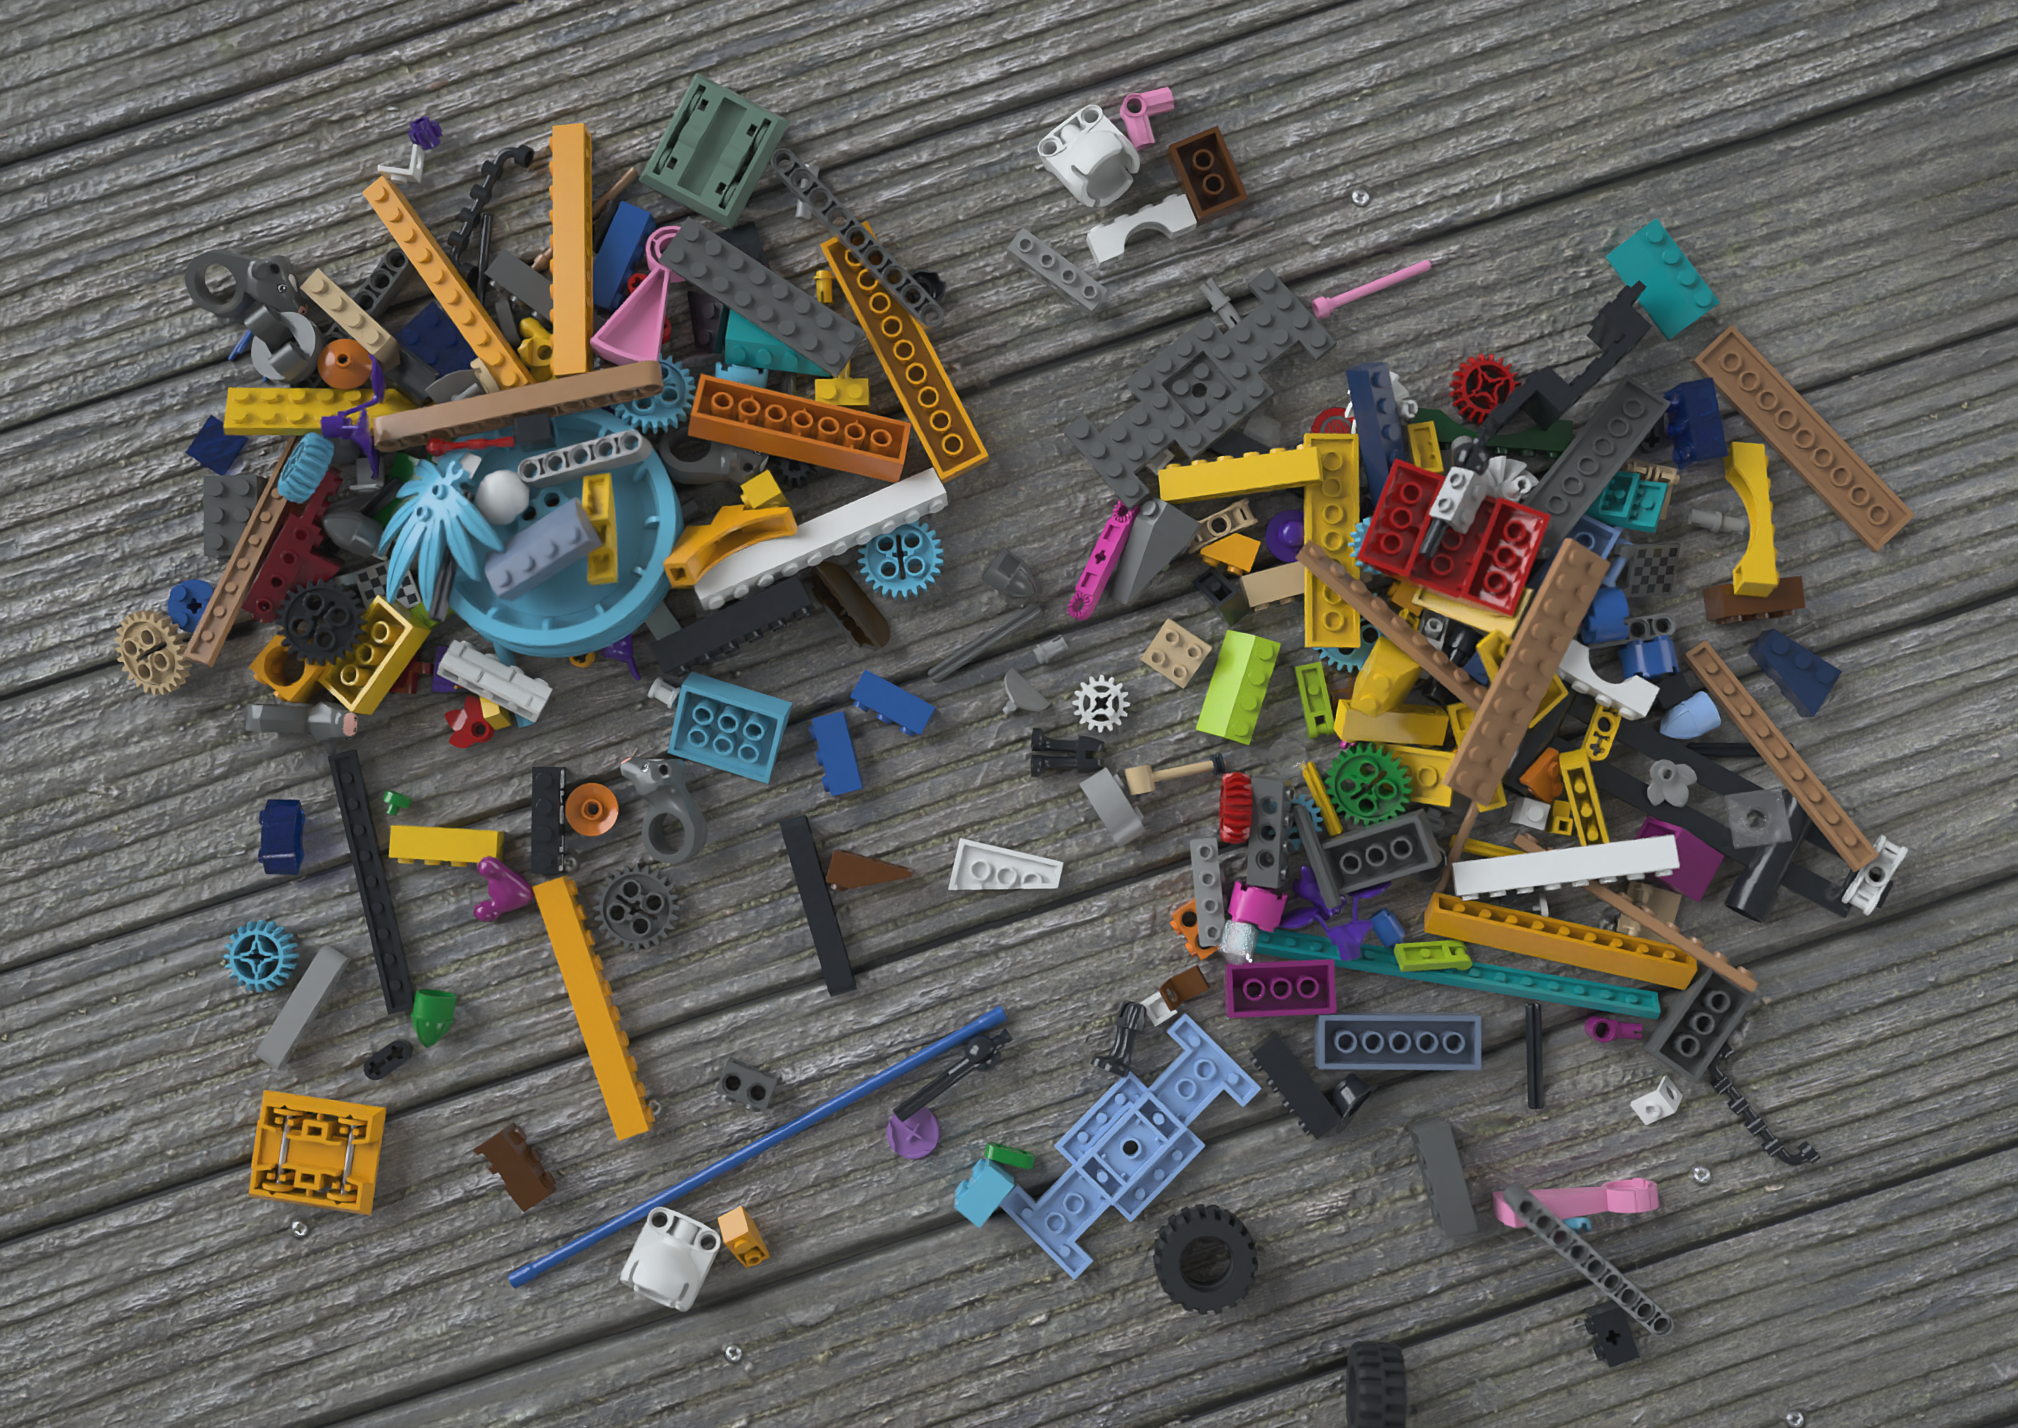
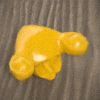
M531 317L523 319L519 324V334L525 340L522 341L517 352L520 354L523 364L531 369L529 372L536 382H546L553 377L550 368V362L554 359V351L550 344L551 333L543 327L540 321Z

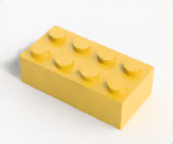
M381 595L376 596L366 610L367 613L361 618L368 621V624L360 628L367 635H358V639L363 644H353L352 647L356 652L355 654L348 651L345 652L346 661L336 657V665L329 663L318 678V681L353 713L372 715L431 632L424 623L397 599H395L394 604L387 602V597Z

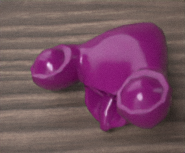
M491 856L483 857L478 862V873L488 881V895L492 899L483 901L474 907L473 914L477 920L492 922L502 914L531 902L535 894L532 886L523 875L512 871L499 859Z

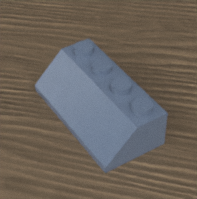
M575 497L504 542L502 545L505 548V552L496 549L486 554L485 574L497 597L514 601L601 546L602 543L579 499Z

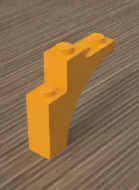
M745 504L722 506L710 525L687 526L674 545L671 554L662 565L672 586L696 585L706 572L735 552L762 541L795 535L798 527L790 507L748 510Z

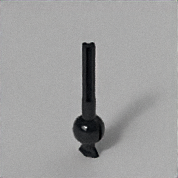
M1482 426L1479 427L1477 431L1478 436L1473 439L1472 443H1463L1457 447L1451 460L1452 467L1474 471L1479 477L1484 475L1490 463L1489 453L1484 447L1486 445L1485 441L1490 437L1491 433ZM1434 518L1418 553L1425 558L1433 559L1449 524L1444 520Z
M1006 1028L993 1038L987 1035L973 1037L966 1045V1056L894 1108L893 1112L901 1122H904L973 1070L988 1072L994 1069L999 1064L1001 1058L999 1050L1006 1043L1013 1041V1037Z

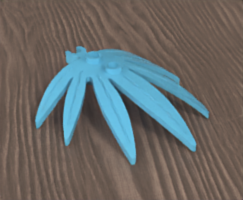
M422 459L415 466L414 472L423 479L409 481L398 491L396 497L399 499L418 496L407 502L392 517L379 544L377 555L383 557L388 545L403 528L395 544L387 576L388 603L394 604L405 575L423 540L419 558V583L424 606L427 611L430 610L439 574L444 526L454 557L466 574L473 580L481 581V577L462 523L483 543L498 551L505 552L504 546L477 509L463 496V491L458 487L461 483L466 482L471 474L469 471L462 469L463 465L461 463L452 461L448 466L447 475L444 477L434 464Z

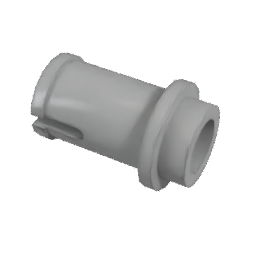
M1058 635V637L1041 646L1039 644L1036 645L1037 648L1033 652L1040 664L1043 662L1047 664L1050 658L1065 650L1067 651L1068 646L1063 637Z

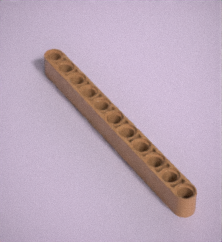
M646 360L381 416L373 421L375 448L382 452H391L425 445L432 437L448 440L515 426L516 417L548 413L550 418L656 396L664 391L661 366L655 360Z

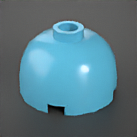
M721 361L716 362L715 377L763 389L766 388L769 369L763 368V371L756 370V367L726 364L725 367L721 365Z

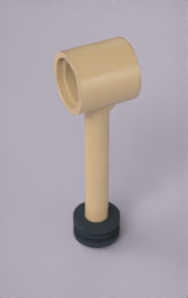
M1218 753V756L1215 754V757L1210 755V761L1155 772L1152 771L1151 764L1124 770L1129 794L1135 795L1155 791V782L1209 771H1212L1214 776L1218 775V773L1220 775V772L1225 774L1226 762L1222 754Z

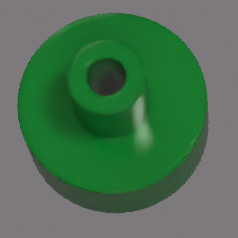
M386 790L383 801L390 804L387 813L397 816L400 807L409 809L412 798L399 792Z

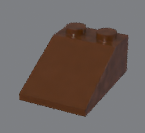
M838 848L833 852L825 882L831 883L830 888L846 892L849 888L853 889L909 878L914 874L915 869Z

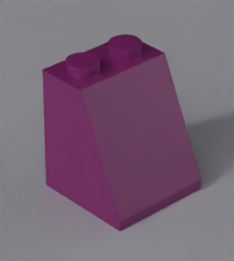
M1647 816L1634 840L1674 835L1680 868L1672 869L1673 875L1656 877L1655 872L1644 873V875L1673 892L1699 903L1719 868L1724 855L1685 829Z

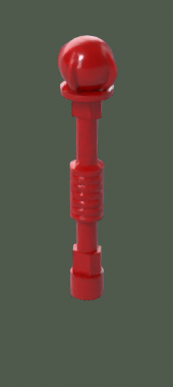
M513 436L494 440H487L486 438L468 439L466 442L445 441L444 438L432 437L426 444V450L432 456L439 457L445 455L446 451H452L453 449L467 448L468 450H479L492 446L508 448L516 447V444L514 443Z

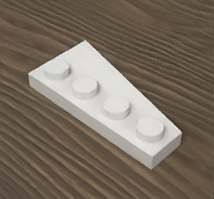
M960 838L948 890L1058 888L1064 862Z

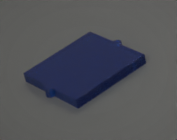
M210 415L186 451V454L199 461L202 467H208L219 475H225L249 438L244 435H225L224 422Z

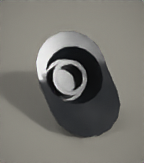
M1351 1073L1337 1085L1333 1094V1103L1342 1117L1336 1130L1337 1134L1341 1133L1349 1125L1363 1103L1377 1089L1378 1083L1370 1086L1356 1074Z

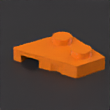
M1548 747L1520 778V782L1529 787L1527 790L1534 794L1539 802L1550 804L1563 790L1558 750Z

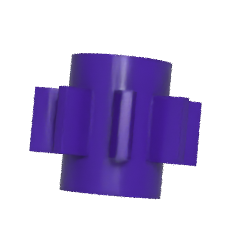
M424 116L411 122L412 130L408 131V136L412 144H420L423 150L432 149L440 144L439 137L443 134L437 120L431 122L428 116Z

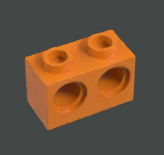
M1195 897L1170 914L1173 919L1169 922L1178 936L1183 933L1188 941L1184 945L1193 958L1198 956L1203 960L1224 946L1215 945L1206 948L1198 946L1197 939L1199 934ZM1189 911L1194 912L1196 915L1195 923L1191 926H1185L1182 922L1183 915Z

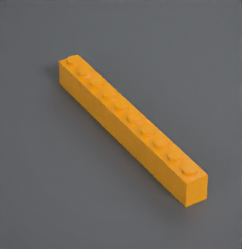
M584 123L552 126L553 136L549 138L550 149L553 153V161L549 163L550 173L553 177V185H550L549 188L550 197L553 201V210H550V221L553 226V234L550 235V246L553 250V259L550 260V270L553 275V284L550 285V295L553 300L550 319L554 327V334L550 336L551 348L554 351V359L550 362L552 375L557 379L594 372V352H592L590 340L593 338L592 135Z
M381 176L362 192L474 352L486 366L501 390L537 384L398 186Z
M569 875L533 886L532 888L617 1139L620 1141L649 1131L653 1127L652 1122L655 1121V1116L652 1108L646 1105L644 1099L646 1096L645 1086L642 1081H638L635 1071H638L637 1063L634 1056L629 1055L627 1049L629 1039L625 1030L621 1031L618 1022L621 1020L619 1010L616 1005H612L610 999L612 989L608 980L603 978L601 970L604 967L601 957L595 955L592 946L595 944V939L590 929L587 930L584 922L586 912L582 904L578 905L575 896L578 894L576 883L573 879L570 880Z
M1433 892L1424 912V932L1677 989L1685 990L1697 972L1696 959L1671 944L1478 901H1463L1460 897Z

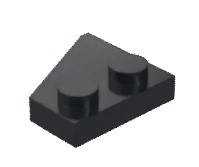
M688 291L687 297L695 348L722 354L730 309L709 295Z

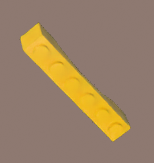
M1732 442L1723 455L1725 479L1734 487L1742 499L1750 524V539L1747 550L1733 569L1734 594L1767 597L1779 583V572L1776 571L1775 566L1777 549L1773 545L1775 526L1771 523L1773 503L1769 501L1771 480L1767 478L1769 458L1768 455H1765L1764 444Z

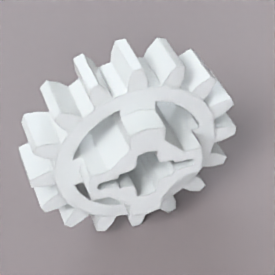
M1100 675L1099 681H1095L1092 676L1089 677V685L1082 682L1080 685L1083 691L1074 692L1079 697V700L1072 701V705L1079 708L1074 712V715L1081 714L1082 716L1079 723L1088 722V730L1097 726L1098 733L1102 732L1103 726H1106L1109 731L1113 730V722L1120 726L1122 723L1119 717H1127L1128 715L1123 711V707L1130 706V703L1123 700L1128 695V692H1120L1123 684L1113 685V677L1106 682L1103 675ZM1104 686L1110 689L1106 693H1098L1093 688ZM1085 695L1090 700V708L1086 712L1083 708ZM1110 695L1105 703L1106 710L1100 708L1093 713L1091 712L1097 704L1095 698L1101 700ZM1117 696L1119 703L1117 712L1112 708V699ZM1095 715H1105L1109 720L1099 722L1092 718Z

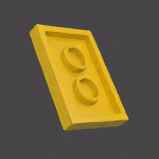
M1382 742L1385 753L1393 749L1394 754L1392 757L1394 759L1403 757L1399 765L1409 766L1405 775H1412L1413 778L1407 784L1414 786L1412 792L1408 793L1412 796L1410 801L1446 807L1452 806L1454 790L1442 784V781L1456 753ZM1377 744L1376 750H1378L1382 744ZM1385 770L1372 780V786H1374L1378 778L1387 774ZM1382 783L1386 790H1394L1391 784Z

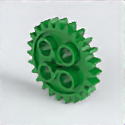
M1360 742L1357 750L1350 745L1347 748V753L1340 751L1338 754L1339 759L1334 758L1331 762L1333 767L1327 770V774L1331 777H1328L1325 781V784L1331 785L1326 794L1334 795L1330 801L1331 804H1339L1336 812L1339 813L1344 810L1346 812L1345 820L1353 816L1355 817V825L1361 819L1364 820L1365 826H1369L1371 821L1375 824L1381 822V820L1391 819V816L1393 818L1400 816L1399 811L1404 812L1406 810V803H1409L1412 798L1408 793H1411L1414 786L1407 784L1413 778L1412 775H1405L1409 766L1399 765L1403 759L1402 756L1394 759L1392 757L1394 754L1393 749L1385 753L1384 745L1382 744L1376 750L1373 742H1370L1367 749ZM1364 763L1372 764L1375 767V771L1366 769ZM1383 770L1387 772V774L1377 779L1374 786L1370 785L1356 799L1352 798L1353 795L1361 791L1364 784L1372 782ZM1345 779L1353 780L1356 787L1347 785ZM1382 783L1391 784L1394 790H1386ZM1363 799H1370L1374 806H1367Z

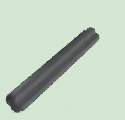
M1304 805L1291 810V813L1293 814L1325 905L1328 909L1338 907L1342 902L1307 807Z

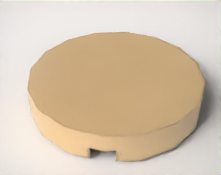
M480 358L470 362L471 368L475 371L474 374L487 394L501 391Z

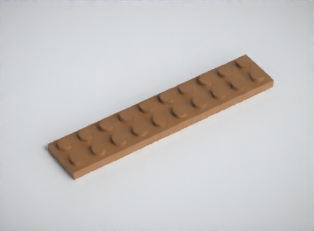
M1732 324L1690 362L1872 552H1877L1915 516Z
M1565 538L1442 784L1488 807L1611 563L1573 539Z

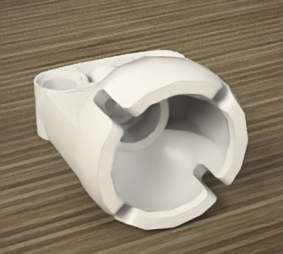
M1088 105L1076 112L1052 130L1038 145V153L1045 169L1052 172L1081 204L1093 207V205L1097 207L1107 206L1117 200L1129 189L1133 182L1132 176L1125 170L1124 166L1127 167L1130 173H1137L1140 167L1139 154L1136 148L1106 118L1098 105Z
M663 1207L654 1208L649 1213L647 1221L621 1271L620 1281L628 1287H634L635 1292L655 1302L685 1312L693 1305L707 1273L719 1252L720 1236L706 1225L683 1214ZM658 1215L666 1217L667 1224L661 1228L655 1227L652 1224L654 1217ZM709 1237L716 1242V1246L712 1250H705L700 1244L701 1241Z

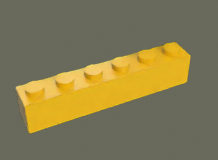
M1302 444L1296 446L1297 450L1286 451V448H1275L1270 450V454L1260 455L1259 452H1248L1243 454V458L1233 459V456L1218 457L1216 462L1207 463V460H1195L1191 462L1192 465L1183 467L1181 464L1166 465V469L1158 470L1160 497L1162 501L1175 505L1324 483L1321 451L1317 447H1313L1312 444Z

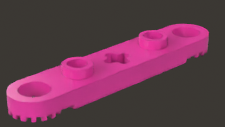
M1118 501V505L1114 506V513L1111 519H1108L1075 588L1076 592L1072 600L1070 599L1069 601L1071 603L1068 604L1069 608L1067 610L1073 618L1083 621L1093 613L1130 535L1135 518L1140 511L1139 504L1131 511H1128L1129 515L1126 514V516H1123L1127 507L1122 502ZM1084 602L1085 607H1082L1083 610L1078 611L1080 604Z

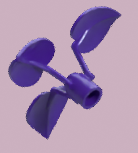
M371 354L368 356L372 360L373 399L346 411H338L337 416H322L321 429L324 438L341 437L342 440L349 439L357 442L365 455H368L373 472L371 479L378 480L380 451L375 448L374 436H371L369 430V416L366 408L378 403H384L385 379L378 361ZM362 410L357 425H353L351 418H346L347 415Z
M1385 881L1348 892V896L1353 897V921L1329 929L1323 918L1317 915L1320 912L1319 908L1300 907L1282 915L1278 927L1299 928L1310 924L1313 920L1318 921L1325 930L1327 937L1331 939L1332 945H1337L1340 959L1343 961L1356 959L1361 956V944L1373 927L1372 922L1369 920H1358V901L1361 898L1377 896L1385 891L1392 884V881Z

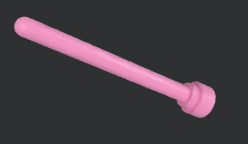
M1428 260L1422 261L1331 299L1329 297L1324 298L1323 296L1314 299L1311 302L1314 314L1318 320L1329 317L1330 313L1334 312V308L1430 270L1431 262Z

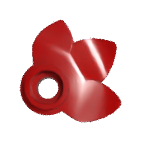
M467 696L464 709H455L445 713L448 725L455 731L450 737L449 743L455 747L468 748L475 742H488L495 733V729L484 719L481 702L476 697ZM480 725H484L486 728V732L483 735L478 733Z

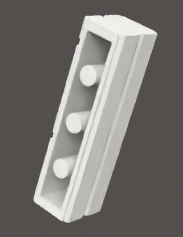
M453 640L437 671L438 675L534 723L537 721L553 690L544 680L539 678L532 679L524 675L520 668L516 666L508 667L500 663L496 656L489 653L484 655L476 651L475 647L466 641L458 642Z

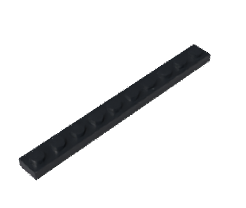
M350 750L329 755L330 769L387 1012L389 1015L410 1010L414 1007L415 995L357 750Z

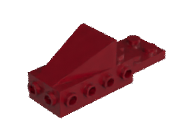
M333 466L325 472L319 486H317L305 511L297 508L290 513L241 609L251 613V617L256 621L264 624L267 621L272 623L281 616L276 611L285 610L286 608L281 603V600H291L288 591L295 594L299 593L297 589L298 584L305 589L308 588L307 580L313 581L317 586L319 578L327 581L344 565L345 560L319 548L327 537V533L322 527L321 518L326 515L331 505L327 501L329 496L337 493L343 482V479L339 478L342 473L341 470Z

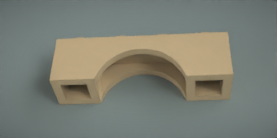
M317 268L300 286L311 299L384 365L403 347L397 339L366 313L341 287L320 269Z

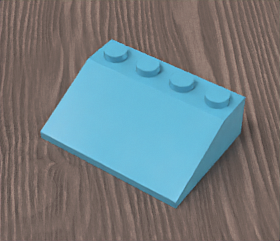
M691 671L681 687L668 753L768 784L786 730L792 702Z

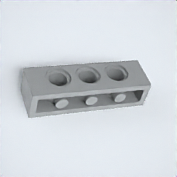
M1023 227L1007 247V257L1088 317L1092 318L1106 299L1108 289Z

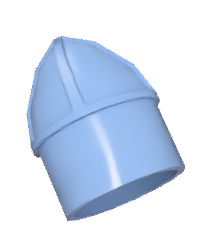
M1699 691L1693 694L1692 697L1671 706L1666 711L1661 720L1660 733L1677 739L1700 738L1701 735L1719 727L1721 720L1710 697L1705 692Z

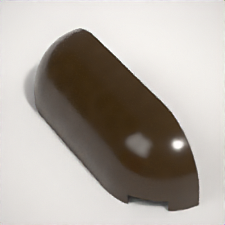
M823 561L815 565L811 570L814 583L812 591L850 641L858 648L864 647L873 651L884 647L890 639L889 625L850 574L841 566L832 562Z

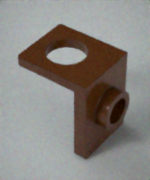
M1195 965L1167 979L1158 988V991L1170 1012H1172L1183 1001L1207 991L1210 985L1199 966ZM1167 989L1171 991L1174 1002L1169 998Z

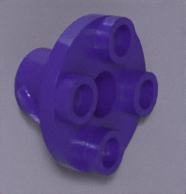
M1285 510L1275 515L1268 523L1265 531L1267 550L1278 560L1287 563L1298 561L1295 557L1304 546V512Z

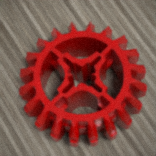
M1479 354L1476 360L1473 357H1469L1467 364L1462 362L1458 366L1460 371H1455L1452 374L1456 380L1451 381L1449 386L1456 390L1450 392L1449 397L1457 398L1452 403V407L1460 405L1462 409L1458 412V415L1462 416L1464 413H1467V422H1471L1476 417V424L1481 425L1484 419L1486 420L1489 417L1488 414L1498 405L1497 389L1499 387H1504L1502 405L1507 400L1508 395L1516 387L1521 386V382H1514V378L1519 375L1518 372L1512 374L1509 372L1512 364L1502 365L1504 357H1500L1496 362H1494V354L1488 355L1487 359H1485L1483 354ZM1482 370L1490 371L1499 378L1492 379ZM1471 373L1474 378L1472 380L1474 389L1467 394L1466 382ZM1494 385V387L1491 388L1489 392L1486 391L1476 394L1479 390H1481L1482 387L1489 388ZM1472 401H1481L1489 409L1479 408Z
M1241 772L1225 773L1221 781L1219 801L1220 838L1223 842H1229L1230 844L1246 843L1251 831V780L1248 774H1242Z

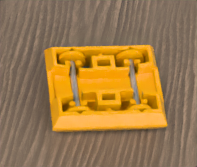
M263 1090L251 1164L252 1172L248 1197L371 1215L387 1108ZM307 1111L316 1112L318 1114H308ZM325 1114L336 1115V1116H338V1118H337V1117H334V1116H328V1115H325ZM327 1186H332V1190L327 1191V1193L318 1192Z

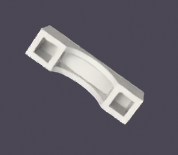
M1170 195L1163 199V203L1153 206V204H1149L1138 210L1139 213L1130 217L1129 214L1119 216L1114 220L1115 223L1108 226L1100 224L1093 227L1090 233L1087 234L1086 241L1098 270L1123 260L1124 245L1127 239L1139 230L1155 229L1164 233L1170 240L1194 231L1197 221L1186 195Z
M1572 639L1556 671L1560 680L1568 681L1572 684V688L1580 693H1589L1596 697L1595 701L1606 707L1612 706L1619 710V715L1628 720L1645 717L1660 688L1637 675L1624 680L1620 684H1611L1601 680L1590 666L1589 648Z

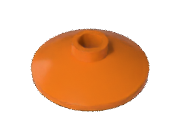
M335 340L326 345L319 354L317 361L319 374L333 388L340 390L355 389L363 385L372 373V360L368 356L371 354L355 340ZM348 358L345 364L339 363L340 359Z
M587 783L577 787L569 795L565 806V813L570 826L575 831L586 836H597L606 833L614 826L619 814V805L616 796L609 788L598 783ZM593 804L597 805L599 809L595 815L590 812V807Z

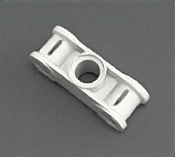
M1881 835L1873 845L1879 856L1860 869L1855 880L1848 887L1842 898V902H1849L1862 909L1863 913L1867 916L1877 905L1881 893L1908 851L1904 846L1900 848L1887 841L1884 835ZM1871 868L1879 870L1881 877L1878 882L1870 880L1869 871Z

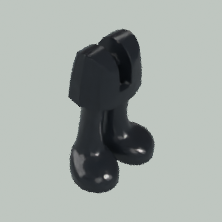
M1033 728L1031 751L1075 753V756L1031 754L1030 775L1033 778H1038L1044 770L1049 768L1077 769L1078 774L1104 769V759L1092 757L1086 759L1085 752H1104L1105 742L1087 736H1079L1078 740L1050 739L1044 735L1042 729Z
M1130 1000L1122 1003L1114 1022L1117 1026L1116 1038L1110 1053L1105 1056H1094L1090 1064L1124 1078L1128 1077L1135 1037L1137 1034H1143L1145 1029L1147 1009L1144 1005Z

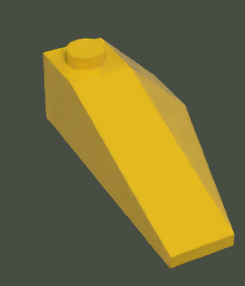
M1496 628L1476 646L1491 684L1513 643L1510 637ZM1556 673L1528 728H1532L1569 694Z

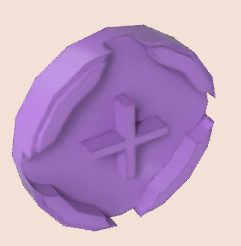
M925 1107L921 1108L904 1122H901L894 1113L887 1126V1139L890 1147L906 1159H920L927 1156L936 1147L940 1136V1126L936 1116Z

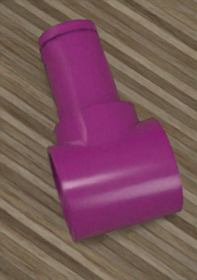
M1592 1016L1587 1019L1584 1025L1587 1036L1602 1043L1617 1041L1618 1038L1641 1040L1642 1038L1641 1033L1633 1032L1642 1031L1641 1023L1618 1022L1617 1019ZM1599 1023H1603L1605 1026L1604 1032L1597 1036L1595 1032L1596 1026Z

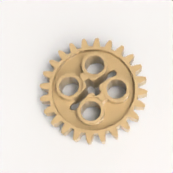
M143 609L127 615V619L120 621L123 627L116 629L121 636L116 637L114 640L120 644V647L115 648V651L121 653V657L117 660L125 664L122 671L130 672L128 680L136 679L137 688L144 686V692L152 691L153 695L160 693L164 695L180 689V685L186 683L184 678L190 676L186 669L192 667V664L183 656L185 648L189 643L182 641L185 633L178 634V623L171 625L170 616L163 618L161 611L155 613L153 609L146 611ZM167 644V646L162 650L154 652L153 654H150L148 658L140 661V658L145 654L151 653L157 650L159 646Z

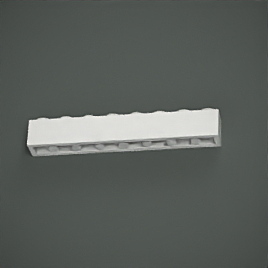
M1674 835L1451 864L1455 896H1462L1463 901L1479 899L1478 894L1488 892L1490 897L1505 896L1506 890L1517 889V894L1534 892L1533 887L1544 886L1545 890L1561 889V883L1572 882V887L1589 885L1588 880L1599 879L1600 884L1617 882L1616 876L1627 875L1628 880L1645 878L1644 873L1655 872L1656 877L1673 875L1672 869L1680 868Z

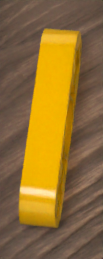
M1599 703L1596 705L1581 749L1586 748L1590 762H1597L1608 756L1622 718L1619 715V710L1611 707L1610 712H1603L1602 710H1607L1610 707ZM1601 717L1607 718L1611 726L1608 732H1602L1598 728V720ZM1599 737H1605L1606 740H1599L1597 749L1601 750L1600 753L1593 755V750L1590 749V746L1595 745Z

